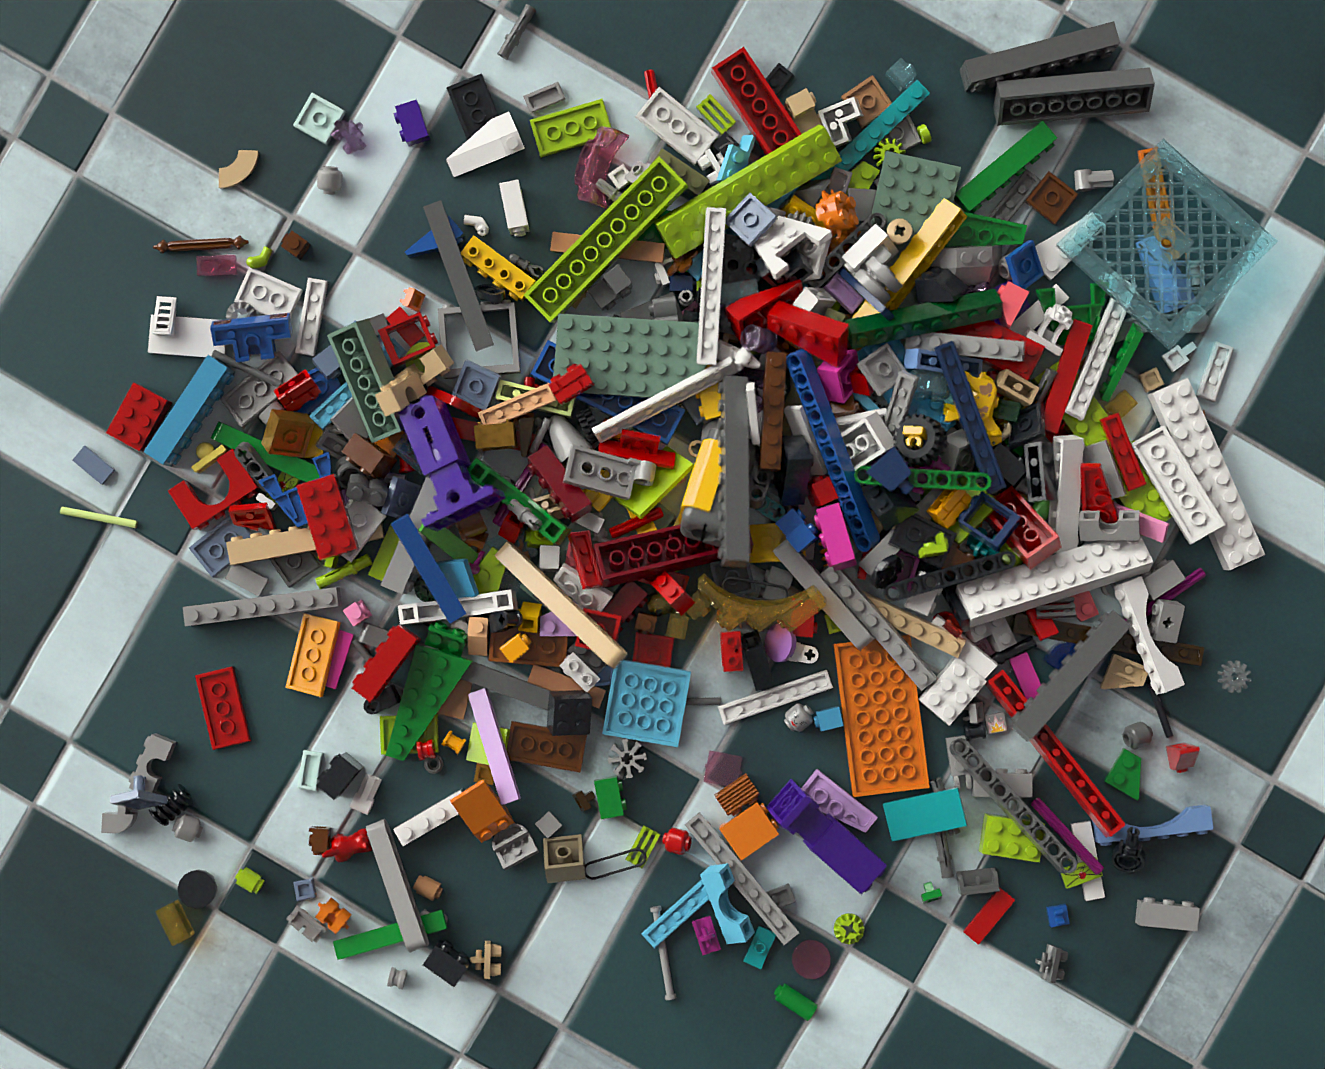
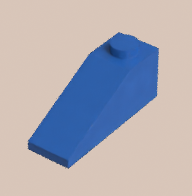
M448 216L459 246L464 241L465 235L451 217ZM432 230L405 251L409 258L439 251Z

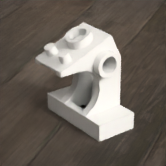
M1056 303L1052 308L1049 307L1044 314L1045 319L1037 331L1028 327L1024 334L1027 338L1044 345L1047 350L1060 356L1063 348L1056 341L1063 329L1068 330L1071 327L1073 320L1071 319L1072 312L1067 307ZM1051 320L1060 323L1054 332L1046 328Z

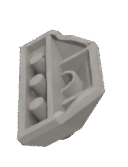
M1002 245L944 247L932 262L930 268L939 266L941 269H948L967 286L988 285L998 271L999 260L1002 258Z

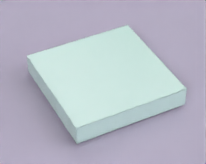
M311 93L293 126L328 145L346 112L318 95Z

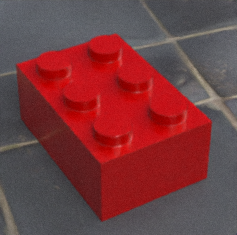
M133 382L106 433L132 448L144 452L173 402Z

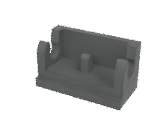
M994 867L956 871L958 893L960 895L1000 891L998 875Z

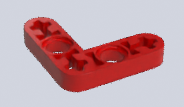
M432 386L428 387L426 395H433L447 405L457 408L481 421L478 412L483 410L454 395Z

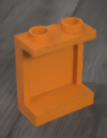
M757 801L727 823L719 826L720 831L741 861L779 835L777 829L780 827L774 819L770 820L767 817L768 810L764 804H758Z

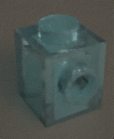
M900 58L887 70L885 76L901 92L904 88L908 89L915 82L914 79L917 74L915 73V68L910 63L907 64Z

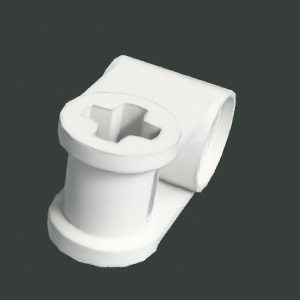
M796 642L795 652L787 660L814 663L818 659V651L815 647ZM809 649H812V653L815 654V657H811V660H807V656L804 655Z

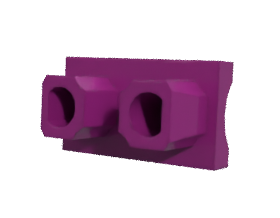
M711 916L692 921L702 955L721 950Z

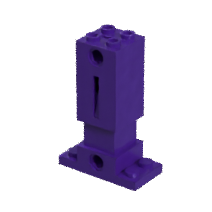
M428 395L421 398L420 402L409 404L402 411L398 412L423 475L431 479L437 495L433 496L438 511H431L426 514L427 517L421 519L424 527L438 532L506 499L504 492L493 486L485 485L480 487V485L473 483L467 469L471 463L445 402L433 395Z
M790 779L766 806L767 810L785 830L787 829L792 835L797 832L804 838L803 842L858 893L862 895L864 892H867L872 887V882L883 875L887 865L829 812L826 815L818 809L819 805L814 799L800 788L796 782Z

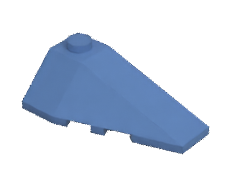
M1154 236L1135 243L1160 315L1196 302L1191 284Z

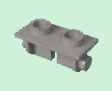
M296 906L287 917L288 924L299 931L302 927L305 928L302 934L311 942L317 943L327 930L321 922L316 921L306 910L301 909L299 906Z

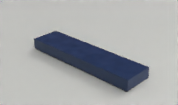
M843 267L838 271V274L888 321L894 317Z

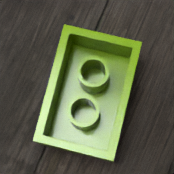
M984 813L979 852L987 855L1040 862L1041 852L1008 816ZM1022 819V823L1028 826L1030 820ZM1037 830L1035 837L1040 841L1043 839V832Z

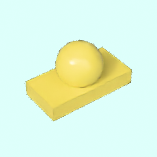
M202 442L196 448V455L200 461L191 466V468L196 473H202L217 462V458L230 450L223 444L214 449L211 443Z

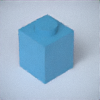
M838 706L815 711L816 716L813 717L815 727H819L820 731L844 726Z

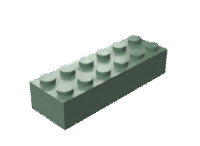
M367 318L354 322L328 334V339L371 442L374 443L405 430L398 414L403 409L385 416L375 397L376 394L381 392L380 388L389 384L390 381L394 380V377L370 319Z

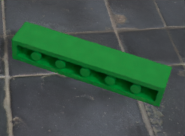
M1044 121L1040 122L957 191L954 200L964 212L969 213L972 211L974 214L982 207L981 202L985 199L989 201L997 194L995 191L999 187L1004 189L1012 182L1010 180L1011 177L1014 175L1020 176L1026 170L1025 166L1029 162L1033 165L1041 158L1039 156L1044 150L1046 153L1055 146L1056 135Z

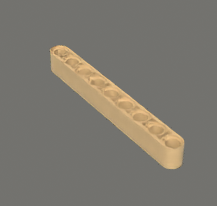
M510 541L505 542L495 554V557L607 665L615 669L626 657L627 652Z

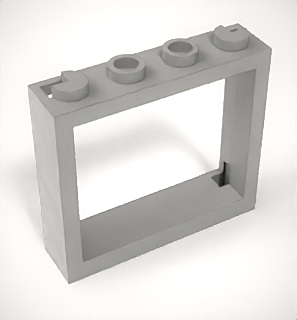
M502 300L500 304H491L489 301L480 302L482 312L509 310L513 364L482 367L499 375L521 373L515 303H511V300ZM453 304L442 305V308H438L440 345L442 344L447 353L445 315L462 314L460 307H454ZM462 368L450 369L451 371L445 374L443 378H458Z

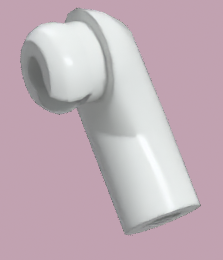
M464 216V225L474 226L480 236H485L489 232V227L482 217Z

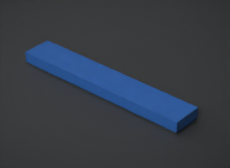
M406 514L391 523L392 528L447 621L451 624L467 614L409 515Z

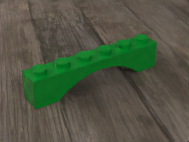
M476 458L468 468L472 480L480 486L489 485L503 491L506 499L501 501L506 505L510 504L514 507L510 501L516 499L521 505L529 508L532 514L542 521L541 526L536 523L540 527L538 531L554 544L560 545L571 531L570 528L484 461Z

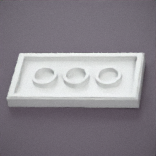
M658 87L635 116L636 119L694 166L719 136L660 87Z
M151 315L148 353L206 358L207 355L212 357L213 351L217 350L226 355L227 345L213 346L210 326L212 321L218 320L176 317L174 336L152 334L154 315ZM161 317L160 321H169V318ZM160 325V328L168 329V325Z

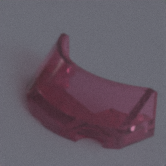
M601 126L597 129L594 139H588L581 151L575 171V185L578 186L579 190L577 193L578 200L607 208L605 194L597 189L595 184L600 178L606 181L610 164L619 148L629 138L628 134L615 128Z

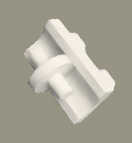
M709 148L697 163L702 171L710 166L714 170V172L706 176L712 186L720 183L717 181V177L724 157L721 152L718 153L716 157L719 161H717Z

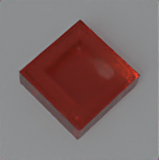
M949 615L942 625L955 638H958L963 632L952 615Z

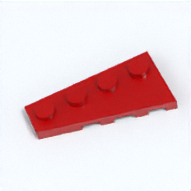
M1081 463L1082 511H1100V518L1103 522L1108 524L1116 523L1119 517L1101 463Z

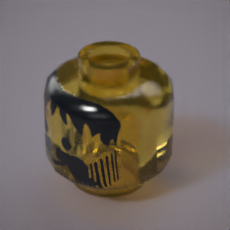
M658 591L649 595L650 601L647 602L650 613L655 612L656 616L660 617L673 612L674 608Z

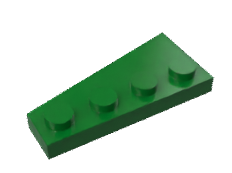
M1132 323L1125 341L1117 353L1116 360L1108 371L1106 382H1103L1099 388L1101 400L1109 402L1144 335L1140 325Z

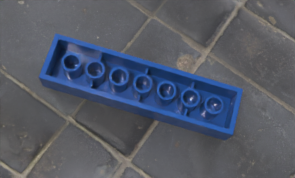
M547 340L530 373L532 377L546 384L552 383L550 379L554 376L556 344L550 340ZM585 393L575 397V399L611 417L649 399L644 397ZM673 405L632 428L642 433L660 436V442L668 446L685 413V409Z

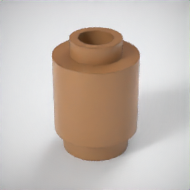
M419 875L413 887L417 894L432 901L435 898L439 899L443 888H441L442 883Z

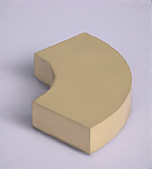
M239 150L236 160L231 165L219 168V188H231L242 183L254 171L258 162L259 151Z

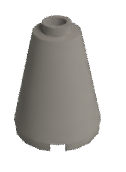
M554 415L550 418L551 422L548 426V431L555 456L565 469L573 444L594 450L564 416Z

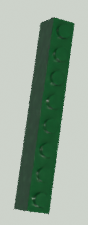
M990 289L962 295L951 302H928L890 310L894 315L890 321L880 313L845 320V323L849 324L848 341L852 349L1002 318L1003 302L996 290Z

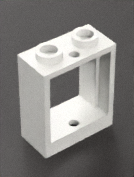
M519 180L499 183L509 232L511 235H515V237L525 236L526 232L530 231Z
M875 224L842 258L846 262L844 266L852 276L859 269H864L871 275L872 272L866 267V262L872 256L881 264L886 265L899 251L889 236Z

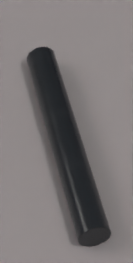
M1149 682L1147 686L1166 738H1170L1173 736L1160 696L1159 694L1156 695L1151 687V682Z

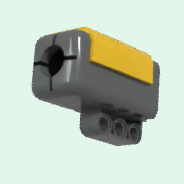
M711 429L707 439L702 441L681 505L679 523L681 524L680 530L683 536L722 547V540L718 538L719 529L721 528V521L718 520L719 510L721 509V503L718 502L719 491H721V484H718V476L722 472V467L718 465V457L721 454V448L718 447V439L721 436V430ZM748 438L749 507L757 509L764 504L773 472L758 471L760 449L758 444L753 445L752 439ZM763 478L765 482H760L757 479ZM752 495H758L760 499H755Z

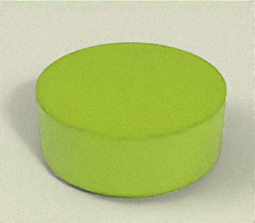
M926 125L918 126L917 132L922 143L927 144L931 142V135Z

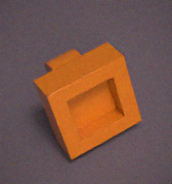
M409 287V289L404 290L407 294L404 300L400 299V302L405 307L419 312L426 295Z

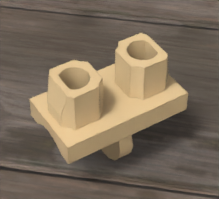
M485 941L484 957H482V950H476V956L470 957V962L476 963V970H481V963H484V979H490V976L501 974V963H490V957H501V945L491 944V941Z

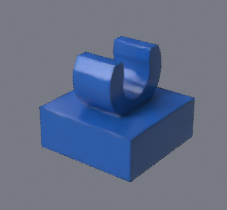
M1066 904L1046 907L1050 927L1070 924Z

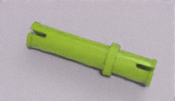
M365 554L353 560L352 563L347 561V564L315 578L318 587L323 589L344 577L357 574L358 571L373 565L369 555Z

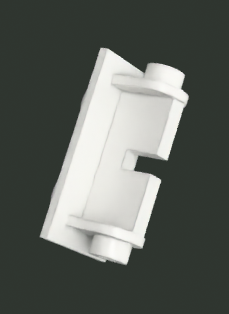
M574 652L568 655L559 665L586 692L600 680Z

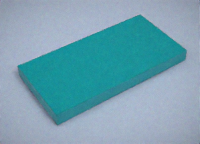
M958 787L883 803L892 841L968 825Z

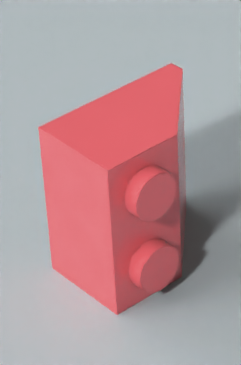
M1008 281L1005 286L1001 285L997 293L1003 302L1002 318H999L1002 326L1009 329L1029 292Z

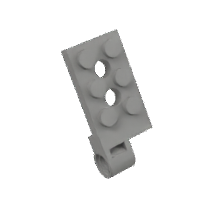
M573 444L570 449L563 483L629 500L633 483L644 486L653 485L657 465L634 458L624 459ZM583 464H588L591 467L590 473H585L582 470ZM602 469L608 470L610 477H602L600 471Z

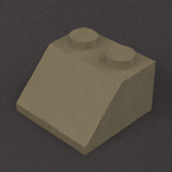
M581 834L543 838L547 883L586 879Z

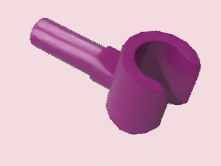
M482 550L474 564L469 562L472 574L474 575L480 571L479 564L485 555V552Z

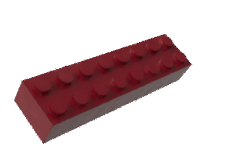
M681 524L593 544V552L602 580V587L605 588L661 575L664 571L669 573L722 560L719 559L720 547L683 536L680 530ZM749 531V554H750V553H752L753 545H754V544H753L752 537H751V534H750V531Z

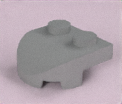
M515 823L495 834L492 841V848L496 852L505 871L539 852L531 834L522 825Z

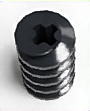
M178 784L179 791L172 789L174 796L166 794L167 804L154 806L156 811L149 809L151 816L163 826H167L169 821H173L175 816H179L181 811H185L187 806L193 804L189 792L181 784Z

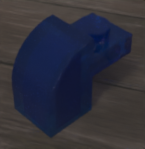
M1069 642L1057 643L1047 651L1042 660L1059 670L1063 666L1061 661L1068 654L1072 655L1076 651L1073 649L1076 644Z

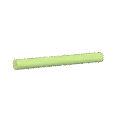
M61 507L60 514L132 528H136L138 521L67 507Z

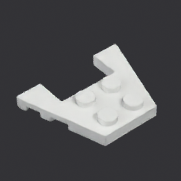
M778 215L776 222L753 246L764 260L766 267L770 269L774 279H778L789 270L788 264L779 257L804 238L809 239L820 247L832 237V232L825 228Z

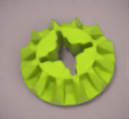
M852 913L839 916L833 928L836 938L840 942L849 945L858 942L863 937L865 929L862 920ZM852 923V928L855 932H849L846 936V930L842 925L849 926Z

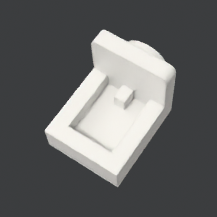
M665 256L663 263L654 264L656 270L654 278L657 285L661 283L662 288L670 285L664 267L673 263L672 257L668 258Z

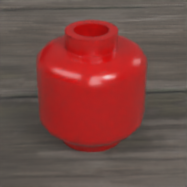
M671 828L668 833H664L662 844H665L667 852L683 855L690 850L692 837L689 836V832L686 830Z

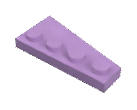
M816 769L802 786V789L819 805L818 809L825 814L829 812L834 818L863 832H866L878 818L819 769Z

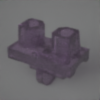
M337 120L334 123L336 127L331 132V135L337 141H340L343 137L346 138L348 142L342 148L347 154H353L357 150H363L366 147V144L361 140L364 136L361 131L364 125L361 122L355 124L352 120L348 123L345 120Z

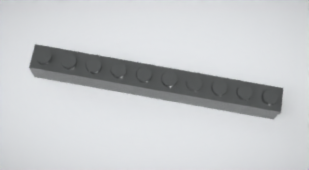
M725 375L722 382L718 384V394H721V400L718 402V411L721 412V418L718 420V429L721 430V436L718 439V447L721 448L718 465L722 467V472L718 476V484H721V491H719L718 502L721 503V509L718 514L721 528L719 529L718 538L722 540V547L719 548V559H722V566L746 567L749 562L748 402L746 393L748 377Z

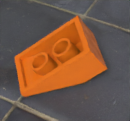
M483 779L450 800L456 811L481 843L491 839L492 836L514 823L506 805H501L499 797Z

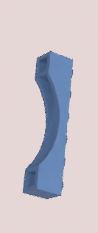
M1208 805L1186 807L1179 815L1160 825L1138 827L1126 824L1111 837H1105L1092 821L1094 841L1100 843L1101 846L1112 845L1113 841L1120 842V840H1124L1123 843H1125L1127 830L1130 827H1133L1132 833H1134L1135 828L1139 829V841H1149L1150 837L1158 836V839L1170 838L1169 835L1177 834V837L1188 836L1189 832L1207 834V830H1213L1211 806Z

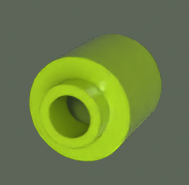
M247 867L244 870L240 869L235 876V879H237L236 884L250 893L254 892L257 894L265 882L262 876Z

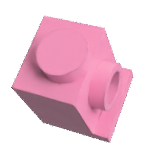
M362 599L343 610L353 626H358L372 616Z

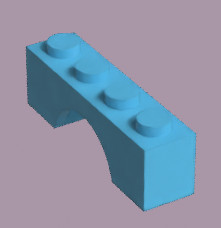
M729 864L709 866L700 876L726 943L746 942L755 932L749 916L737 911L729 901L728 888L735 881Z

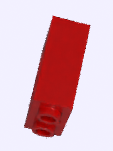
M421 312L378 330L395 368L426 355L436 348L435 344H438L435 334H430L428 327L431 325L427 316H422ZM419 321L430 345L399 359L389 334Z
M740 631L720 632L722 670L724 672L742 671L743 659Z

